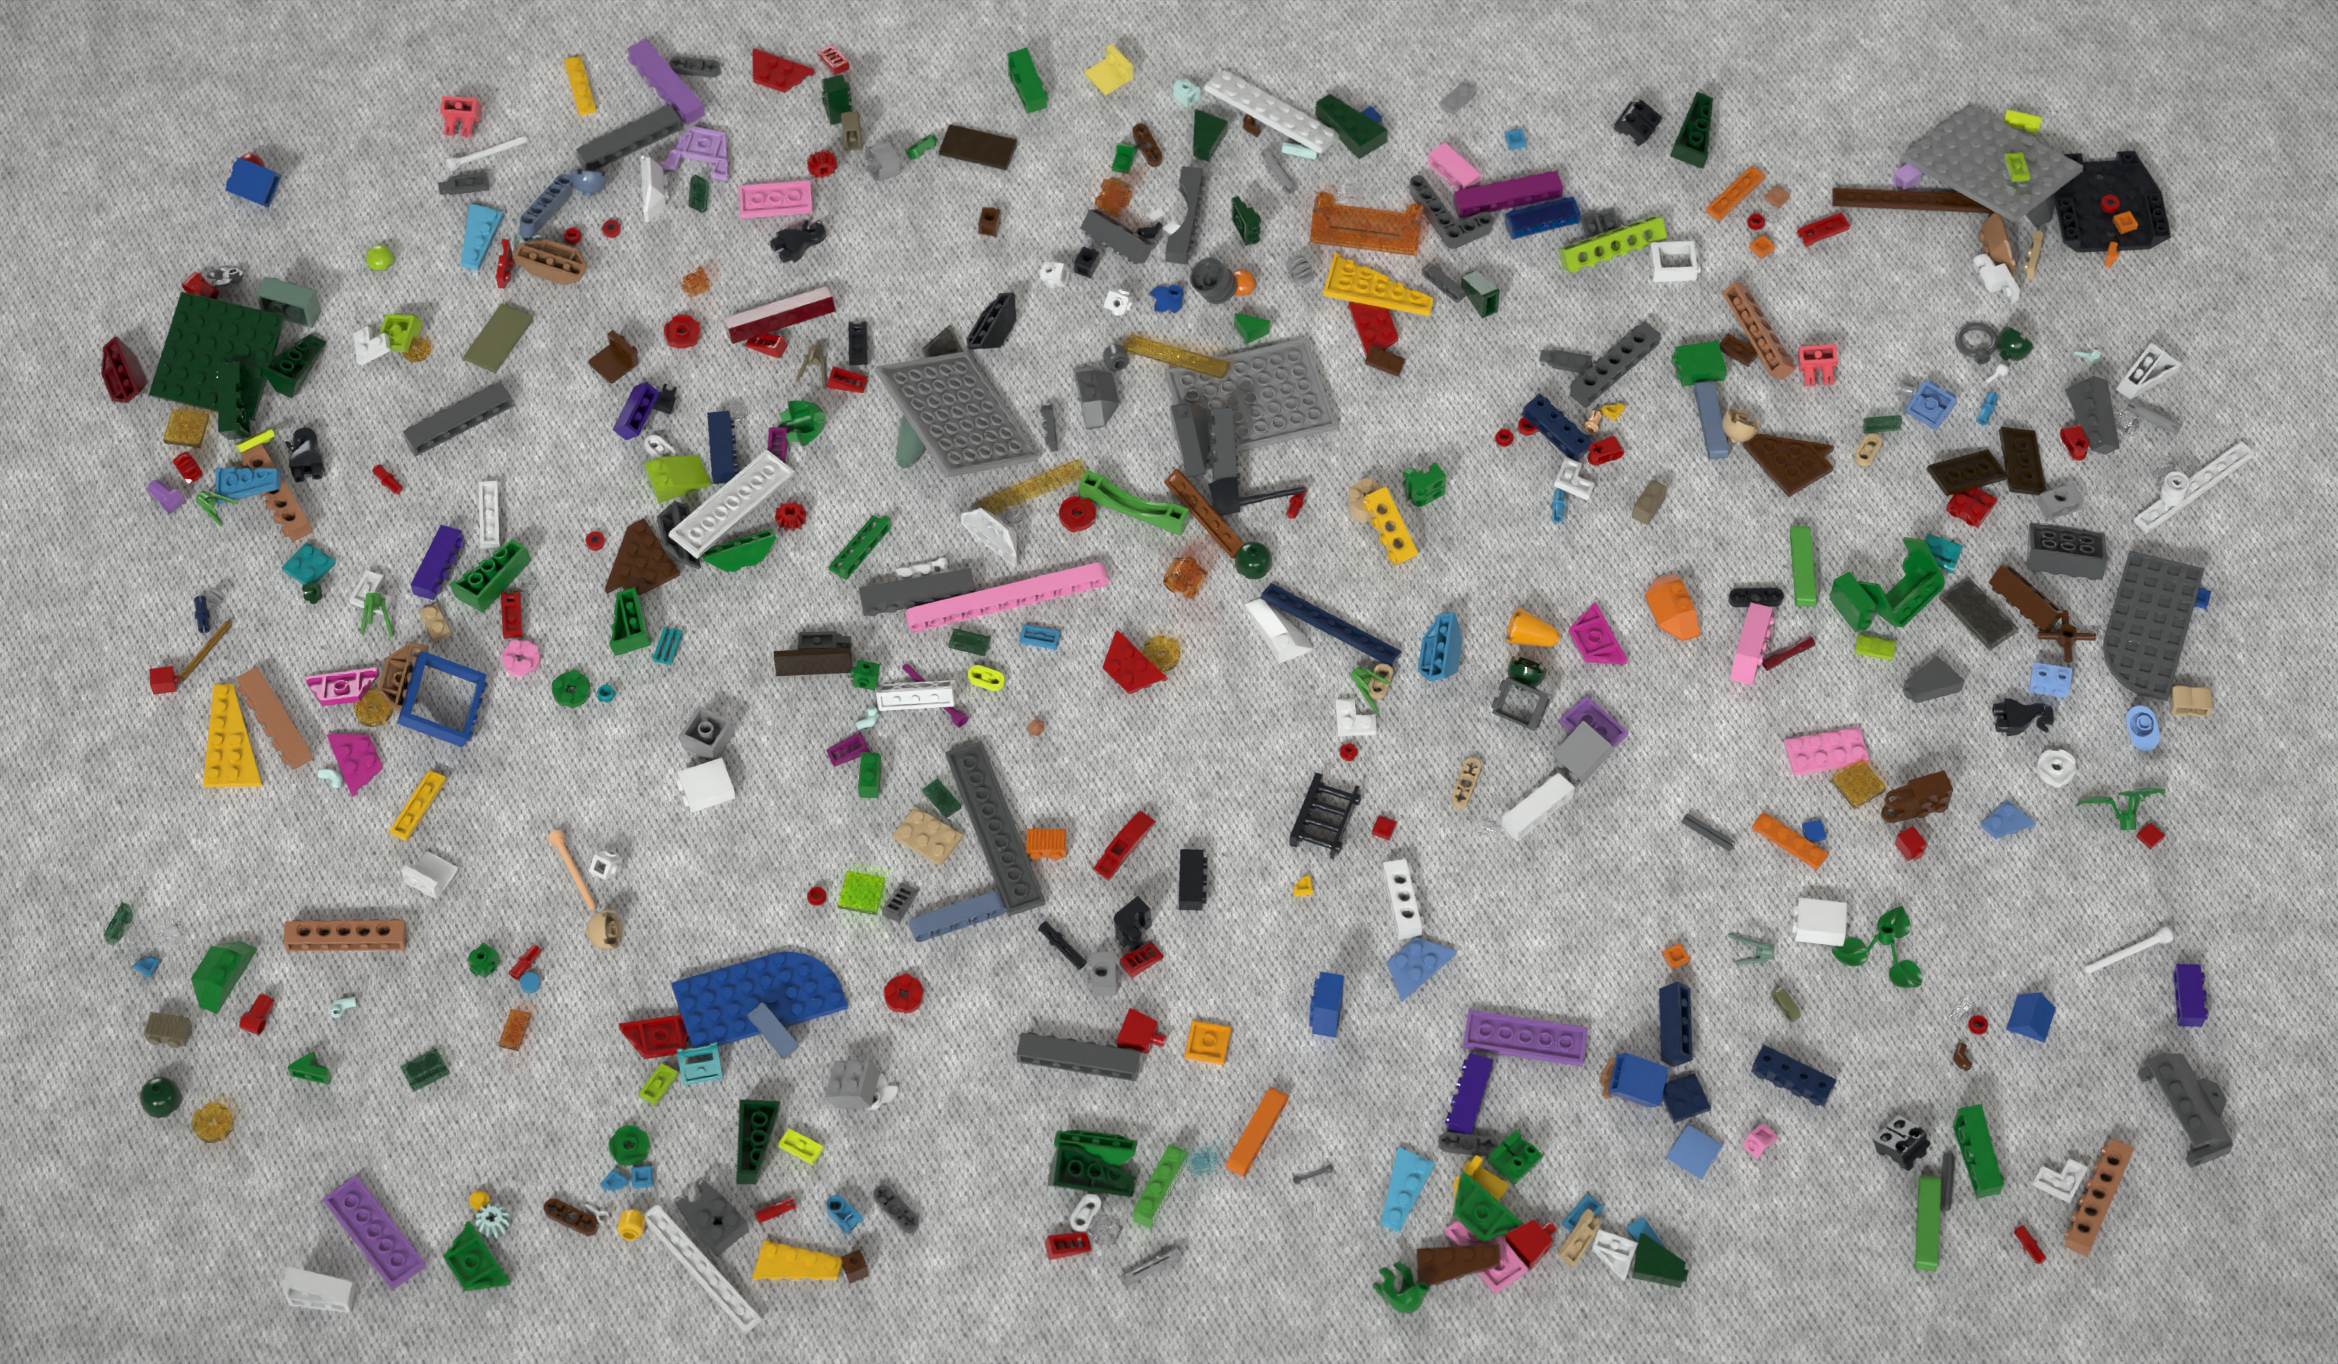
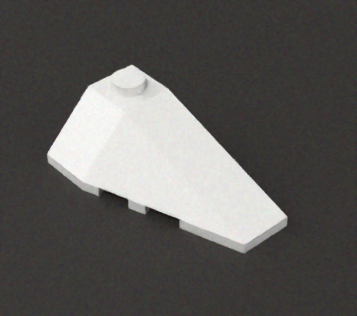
M1259 598L1245 604L1246 609L1278 664L1313 650L1305 634L1268 602Z

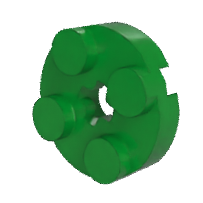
M577 670L563 673L552 682L553 698L561 706L565 705L575 708L584 704L589 698L591 692L589 680ZM569 687H575L574 692H567Z
M627 1125L620 1127L609 1140L610 1154L619 1165L632 1166L639 1164L648 1157L650 1151L649 1137L644 1130L642 1131L636 1126ZM627 1142H631L632 1145L635 1144L632 1149L624 1148L627 1146Z

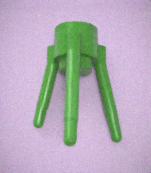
M206 491L200 492L196 497V503L202 506V509L219 526H222V522L215 515L218 514V511L214 508L216 504L215 498L236 505L238 501L217 495L213 491L210 493Z
M380 593L366 594L360 633L364 634L368 610L369 624H372L373 610H379L381 606L389 635L393 637L385 599H381Z
M1357 667L1352 671L1350 677L1374 711L1378 713L1379 710L1368 695V693H1371L1370 688L1367 686L1370 682L1369 677L1371 676L1387 685L1390 682L1369 669L1364 670L1362 667Z

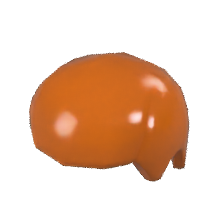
M1248 270L1234 272L1233 274L1237 279V288L1234 295H1251L1254 288H1256V280L1253 274Z

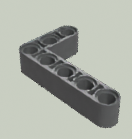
M1421 175L1411 177L1409 188L1411 197L1448 248H1459L1491 233L1493 216L1490 213L1482 212L1456 223L1426 179Z

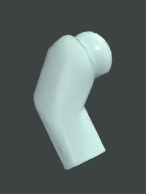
M875 706L868 707L865 719L855 722L858 731L875 725L879 717V712Z
M319 769L318 778L332 780V787L340 788L342 786L343 777L336 770Z
M356 998L336 1000L330 1008V1015L333 1018H339L347 1008L357 1007Z

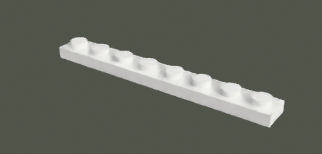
M2241 441L2189 478V486L2184 501L2181 504L2170 506L2160 499L2135 517L2133 522L2148 534L2252 459L2255 453Z
M658 1204L644 1214L645 1224L745 1334L762 1322L760 1316Z

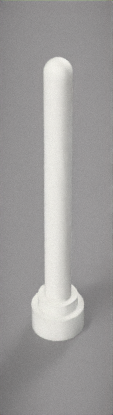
M522 136L458 159L450 157L445 159V163L451 173L457 171L460 165L527 143L528 138Z
M2165 926L2159 929L2155 936L2086 966L2085 971L2092 973L2154 944H2167L2173 941V935L2170 929Z

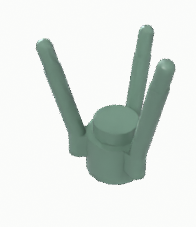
M1728 934V937L1737 941L1757 946L1756 956H1759V958L1739 960L1735 962L1736 965L1766 964L1767 959L1772 960L1774 944L1761 943Z

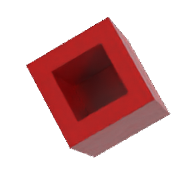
M173 666L149 669L150 687L153 694L177 692L176 685L180 684L179 674L175 673Z
M1914 826L1897 834L1895 845L1907 861L1917 860L1925 853L1927 843Z

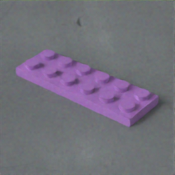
M1468 1010L1463 1049L1583 1067L1588 1028Z
M357 1175L322 1198L324 1204L392 1291L427 1267L426 1263Z

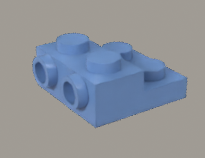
M1925 380L1905 409V413L1937 431L1944 419L1948 418L1956 406V395L1948 390L1946 392L1941 390L1940 386L1933 381L1929 383Z

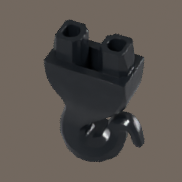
M805 219L802 231L798 229H783L776 232L777 237L770 240V247L773 251L783 248V251L778 253L783 264L791 260L793 263L797 262L802 258L807 248L821 243L826 238V230L819 220L808 227L809 221Z
M300 428L293 433V445L289 441H285L287 448L294 452L289 459L291 474L296 483L305 480L304 474H311L314 480L322 479L325 466L321 454L317 452V435L311 428Z
M2004 698L2003 703H1995L1992 707L1993 716H2003V719L1995 721L1996 732H2006L2007 736L2021 734L2037 716H2041L2036 721L2037 727L2048 733L2049 729L2044 724L2053 725L2054 723L2052 706L2044 703L2024 705L2014 699Z

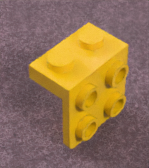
M1476 1155L1472 1161L1468 1160L1463 1170L1496 1200L1500 1201L1508 1189V1183L1483 1169V1159ZM1459 1175L1456 1177L1452 1185L1454 1186L1453 1197L1455 1198L1460 1178Z

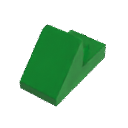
M1125 142L1117 143L1112 171L1129 174L1138 145Z
M311 1052L289 1064L287 1068L290 1076L328 1085L332 1078L329 1069L321 1065L315 1066L317 1062L315 1052Z

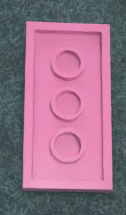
M810 180L739 186L740 217L743 219L812 213Z
M1859 727L1784 740V746L1794 776L1867 764L1870 760Z
M1459 1221L1445 1229L1444 1233L1455 1246L1500 1245L1501 1266L1478 1273L1494 1294H1497L1528 1273V1268L1502 1236L1483 1243Z

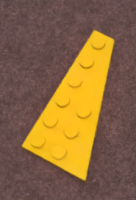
M1336 252L1334 253L1323 290V296L1429 317L1434 298L1417 290L1411 291L1400 282L1396 284L1383 274L1366 266L1360 267L1351 259L1345 260L1341 258L1340 254Z
M214 684L203 779L204 787L262 786L233 684Z

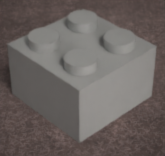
M698 706L679 735L681 747L710 761L716 760L734 734L733 722Z
M870 1060L834 1061L825 1097L835 1108H871L880 1071Z

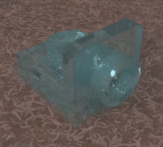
M1211 1146L1207 1147V1152L1187 1155L1191 1176L1215 1172V1165H1218L1216 1152L1212 1153Z

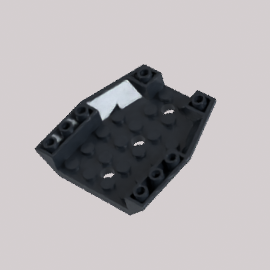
M2118 151L2115 160L2090 162H2083L2082 153L2064 154V156L2083 165V171L2058 189L2055 194L2054 201L2062 241L2065 245L2077 253L2106 252L2109 249L2110 242L2118 243L2117 251L2149 250L2171 238L2162 192L2135 151ZM2101 175L2104 179L2099 180L2095 176ZM2114 195L2119 199L2120 204L2116 212L2107 213L2102 210L2101 201L2104 196ZM2130 211L2138 227L2135 230L2120 234L2112 221L2113 217ZM2112 232V233H2114L2116 236H2115V237H2110V236L2107 235L2106 233Z

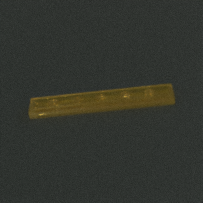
M1132 334L1123 345L1127 352L1223 379L1230 369L1229 362Z
M1077 459L978 501V506L995 515L1083 478L1086 471Z

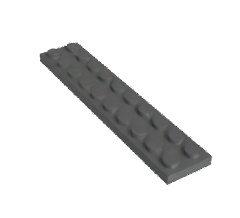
M982 741L945 752V757L998 892H1000L1006 907L1008 917L1046 905Z

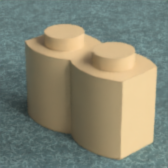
M2185 685L2172 687L2170 692L2171 714L2210 716L2212 711L2211 689L2203 686L2190 688Z

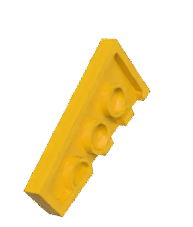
M764 1240L752 1279L800 1280V1278H811V1280H836L839 1278L842 1268L841 1257Z

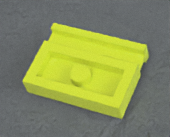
M266 429L234 445L237 451L243 452L260 443L263 445L270 442V438L275 435L272 429Z

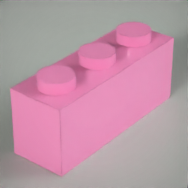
M1444 142L1429 153L1428 164L1457 190L1480 185L1481 174L1479 170L1473 168L1453 147Z

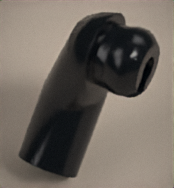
M1155 221L1151 227L1138 228L1136 233L1145 239H1153L1162 228V224Z

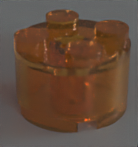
M1115 177L1104 179L1101 185L1102 192L1100 196H1097L1095 206H1098L1100 211L1120 218L1122 216L1120 214L1123 208L1127 209L1131 201L1133 192L1130 191V188H1133V185Z
M1175 557L1163 577V584L1172 593L1175 594L1178 591L1184 594V598L1193 599L1198 594L1208 572L1196 564L1197 561L1193 557Z

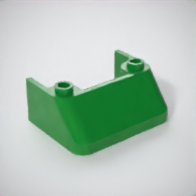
M1908 537L1902 539L1909 552V555L1903 561V571L1906 576L1886 595L1880 584L1858 581L1876 604L1874 612L1895 627H1904L1944 588L1945 579L1926 540Z

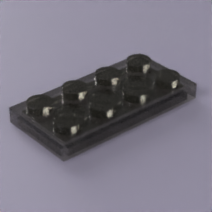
M1969 577L1939 597V600L1989 651L2019 631V628Z

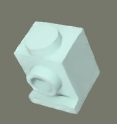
M1188 79L1184 81L1178 80L1173 87V96L1188 108L1200 100V88L1194 86Z

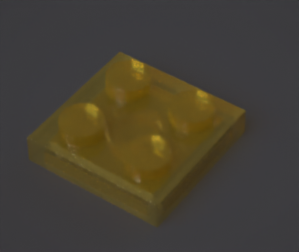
M172 409L163 437L164 444L200 448L209 422V414Z
M1863 759L1831 778V783L1854 810L1886 791V786Z

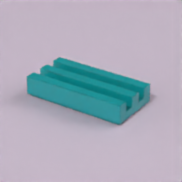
M668 627L663 628L653 655V662L672 665L683 635L682 630L675 631L673 628L671 630ZM669 634L661 658H659L666 636ZM673 636H676L668 660H666L665 658Z

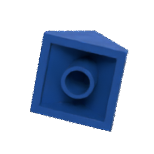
M2040 992L2017 995L2006 1030L2045 1043L2056 1007Z

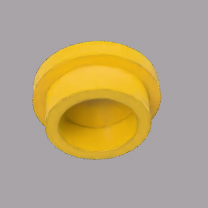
M475 1191L469 1197V1204L474 1210H480L481 1207L487 1208L488 1203H490L489 1195L485 1191Z

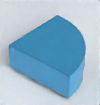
M155 957L142 958L134 963L132 968L146 977H151L160 960Z
M613 1169L600 1183V1187L606 1190H619L628 1185L629 1180Z

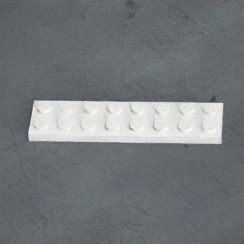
M1223 70L1204 86L1205 91L1320 154L1339 140V134L1334 129L1292 108L1290 105L1261 91V89L1252 86L1230 72Z
M766 449L673 528L669 533V537L698 559L791 479L795 471Z

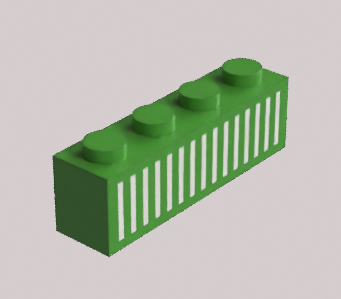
M1171 1144L1167 1146L1133 1210L1134 1222L1152 1229L1187 1163V1151Z

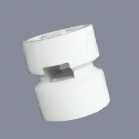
M2178 471L2168 473L2160 492L2161 500L2170 506L2181 504L2184 501L2189 486L2188 477Z

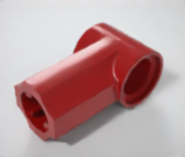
M195 271L181 284L185 292L211 299H217L220 294L217 288L207 283Z
M259 994L250 1011L245 1012L241 1017L240 1029L260 1035L265 1028L266 1018L275 1005V1001L268 995Z

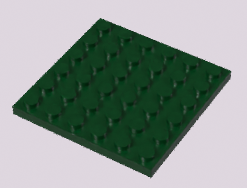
M181 292L149 395L218 412V380L216 377L218 364L241 362L245 365L249 417L250 420L254 421L267 381L262 368L269 358L275 355L286 317L281 314Z

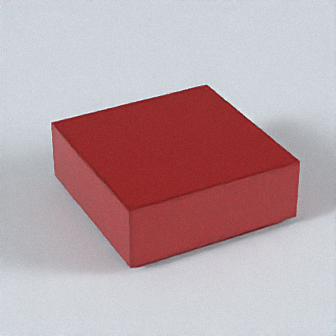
M2150 823L2138 832L2136 837L2151 850L2164 839L2165 835Z

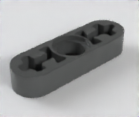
M679 56L670 60V67L676 74L714 78L721 73L720 64L715 60ZM699 65L700 68L693 70L691 66Z
M1429 263L1422 268L1423 276L1456 303H1459L1466 297L1464 289L1434 264Z
M1444 1132L1439 1136L1438 1146L1440 1150L1447 1153L1489 1157V1154L1497 1148L1498 1143L1496 1139L1490 1136ZM1446 1139H1450L1451 1143L1449 1146L1445 1145ZM1457 1139H1459L1458 1147H1456ZM1469 1140L1474 1146L1466 1149L1462 1146V1143ZM1477 1142H1480L1479 1149H1477ZM1486 1143H1490V1150H1486Z
M880 1185L876 1187L873 1192L875 1203L904 1232H916L919 1228L918 1216L888 1186ZM879 1193H886V1197L890 1202L887 1204L883 1197L879 1199ZM894 1205L902 1207V1211L898 1214H894L890 1210ZM904 1215H906V1218L910 1222L914 1220L913 1226H911L910 1224L906 1226V1220L903 1218Z

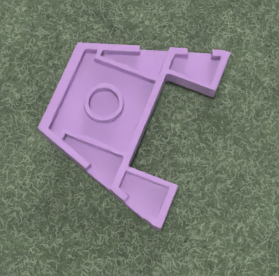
M691 126L678 141L679 144L675 149H672L668 153L669 156L660 163L664 170L675 172L681 157L715 163L712 178L728 181L726 133Z

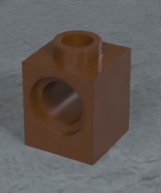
M993 207L982 208L978 222L979 234L997 236L1001 222L1000 209Z
M860 1249L841 1257L842 1268L849 1284L869 1276L868 1266Z

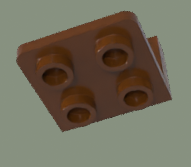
M614 330L607 334L609 345L588 361L589 365L610 384L615 383L639 364L636 347L632 344L629 345L625 338Z

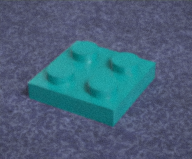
M306 542L281 568L283 572L303 585L311 580L317 584L333 568L336 562Z

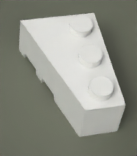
M2150 343L2122 379L2116 390L2132 400L2174 375L2181 366V363L2153 343Z
M293 1267L287 1268L282 1289L289 1306L349 1313L351 1312L356 1291L353 1282L348 1279H339Z

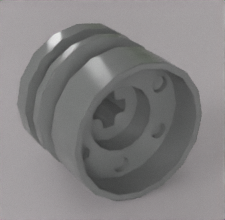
M1209 257L1202 259L1196 263L1191 271L1190 283L1192 287L1209 303L1216 305L1225 303L1235 294L1237 279L1217 258Z

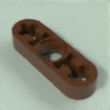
M1136 124L1132 129V136L1144 159L1151 167L1160 166L1162 164V153L1151 132L1145 124ZM1145 143L1152 144L1150 148H1145L1142 145ZM1151 153H1153L1154 157L1157 158V160L1151 158Z
M551 1198L544 1203V1212L548 1218L585 1236H592L597 1233L598 1222L595 1217L555 1198ZM556 1205L558 1211L553 1210L552 1212H550L549 1207H554ZM569 1213L577 1215V1218L572 1222L565 1220ZM592 1222L593 1227L586 1229L583 1223L590 1224Z

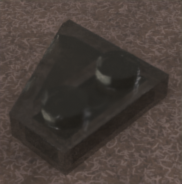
M948 325L922 348L925 358L963 352L952 325Z

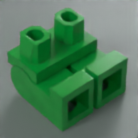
M1436 462L1430 465L1429 472L1425 474L1422 470L1416 472L1413 467L1403 471V476L1405 477L1403 481L1405 497L1408 500L1411 499L1414 506L1422 507L1445 495L1446 475Z
M1517 1130L1506 1138L1503 1144L1501 1143L1490 1153L1488 1158V1164L1512 1184H1517L1544 1156L1535 1146L1521 1138L1522 1135Z

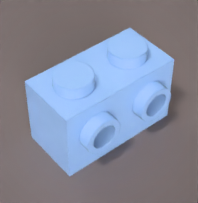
M2034 662L2030 675L2029 691L2036 694H2050L2058 698L2067 697L2071 686L2072 668Z

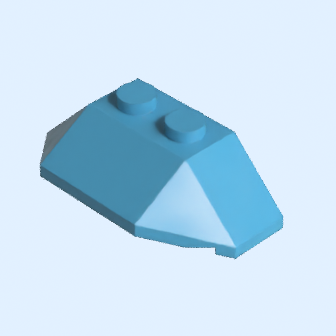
M1455 612L1437 615L1435 622L1429 627L1422 638L1418 672L1429 682L1445 679L1458 672L1463 638Z

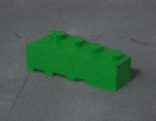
M510 540L493 552L492 557L479 562V566L471 572L468 570L462 574L463 577L457 582L455 580L449 585L454 597L483 613L531 561L527 548L522 544Z
M1982 1104L1959 1108L1952 1127L1976 1198L1998 1195L2001 1193L2005 1182L1998 1168V1160L1994 1153Z

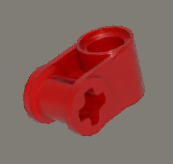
M2078 424L2061 429L2060 437L2070 456L2077 461L2084 460L2087 455L2086 450L2089 447V441L2081 425Z
M1610 436L1604 440L1593 442L1590 445V453L1587 456V460L1591 465L1597 466L1620 459L1625 451L1617 437Z

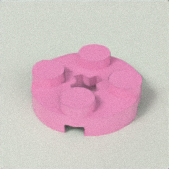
M512 640L502 653L503 666L508 673L514 676H525L531 671L534 672L540 665L541 658L538 647L529 641ZM520 655H524L526 659L518 661L517 657Z

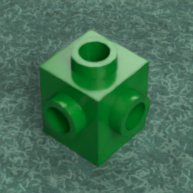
M857 660L856 667L852 666L850 678H853L852 686L875 691L880 664Z
M482 943L476 950H473L467 959L470 967L469 970L474 975H480L484 979L489 974H493L497 965L501 962L498 952L485 943Z

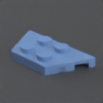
M1415 937L1387 962V966L1399 993L1400 1001L1403 1002L1456 956V951Z

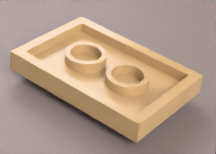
M915 807L895 831L893 839L941 867L963 840V834Z

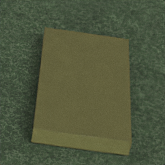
M501 303L463 356L464 360L496 373L533 322V316Z

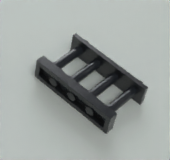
M1315 772L1290 834L1289 845L1297 848L1299 841H1307L1329 848L1330 859H1334L1336 853L1340 854L1343 845L1341 840L1354 807L1360 804L1362 795L1359 794L1360 786L1356 785L1353 794L1326 786L1323 783V774ZM1326 793L1350 802L1347 809H1342L1320 802L1317 796L1318 794ZM1317 808L1342 816L1343 819L1340 826L1312 817L1310 814L1312 809L1316 810ZM1313 825L1337 833L1334 842L1307 834L1304 831L1305 826Z

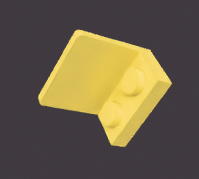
M1112 44L1106 47V59L1085 71V76L1104 95L1110 94L1133 79V65Z

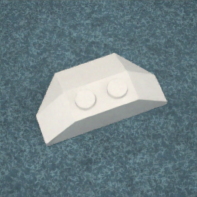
M640 155L643 212L645 222H650L666 207V200L669 199L668 189H665V185H668L667 174L664 175L663 167L646 155Z
M982 508L961 513V524L1014 568L1017 566V533L1014 528L1008 527L999 516H995L990 511Z

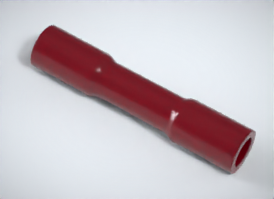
M1808 636L1786 650L1770 656L1762 661V666L1766 671H1769L1782 664L1783 661L1814 647L1815 641L1813 637Z

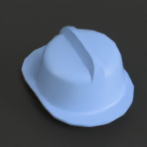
M2139 705L2131 708L2126 717L2131 741L2137 749L2150 751L2158 745L2160 740L2158 718L2146 706Z

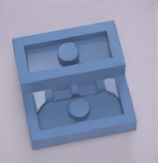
M1688 1124L1666 1158L1702 1180L1711 1164L1714 1163L1723 1145Z

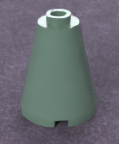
M903 415L900 422L895 460L900 467L908 468L914 465L926 447Z

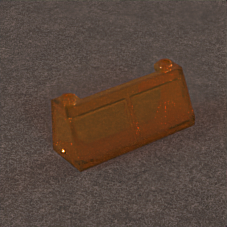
M1317 192L1312 212L1310 243L1417 256L1424 205L1410 204L1406 208V212L1401 213L1334 204V197L1330 193Z

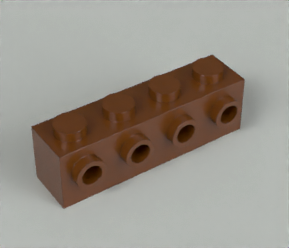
M2001 565L1988 582L1993 586L1992 590L1995 593L2002 594L2009 605L2016 606L2020 610L2019 613L2026 619H2031L2034 622L2033 625L2040 631L2051 630L2064 614L2060 608L2010 565Z

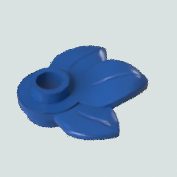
M1171 285L1169 288L1160 286L1150 291V295L1157 299L1154 311L1166 312L1170 310L1172 313H1176L1181 309V300L1184 297V292L1180 286Z

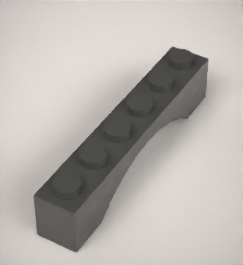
M1185 166L1181 168L1179 191L1187 203L1188 212L1182 225L1175 233L1168 237L1165 262L1187 265L1188 258L1192 257L1193 248L1190 245L1195 242L1193 230H1197L1198 219H1196V215H1200L1201 205L1198 203L1203 200V190L1201 188L1205 187L1206 176H1203L1202 168Z

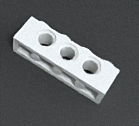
M1406 859L1383 862L1382 873L1397 938L1401 940L1420 937L1422 929H1425L1423 917L1419 916L1421 911L1420 902L1415 899V894H1417L1416 885L1411 882V877H1413L1412 867L1407 865ZM1400 898H1407L1408 900L1403 901ZM1405 915H1410V916H1412V917H1411V918H1406V917H1404V916H1405Z

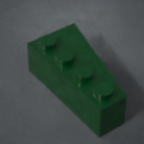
M1696 92L1670 157L1701 169L1704 168L1708 158L1710 121L1713 106L1712 97Z

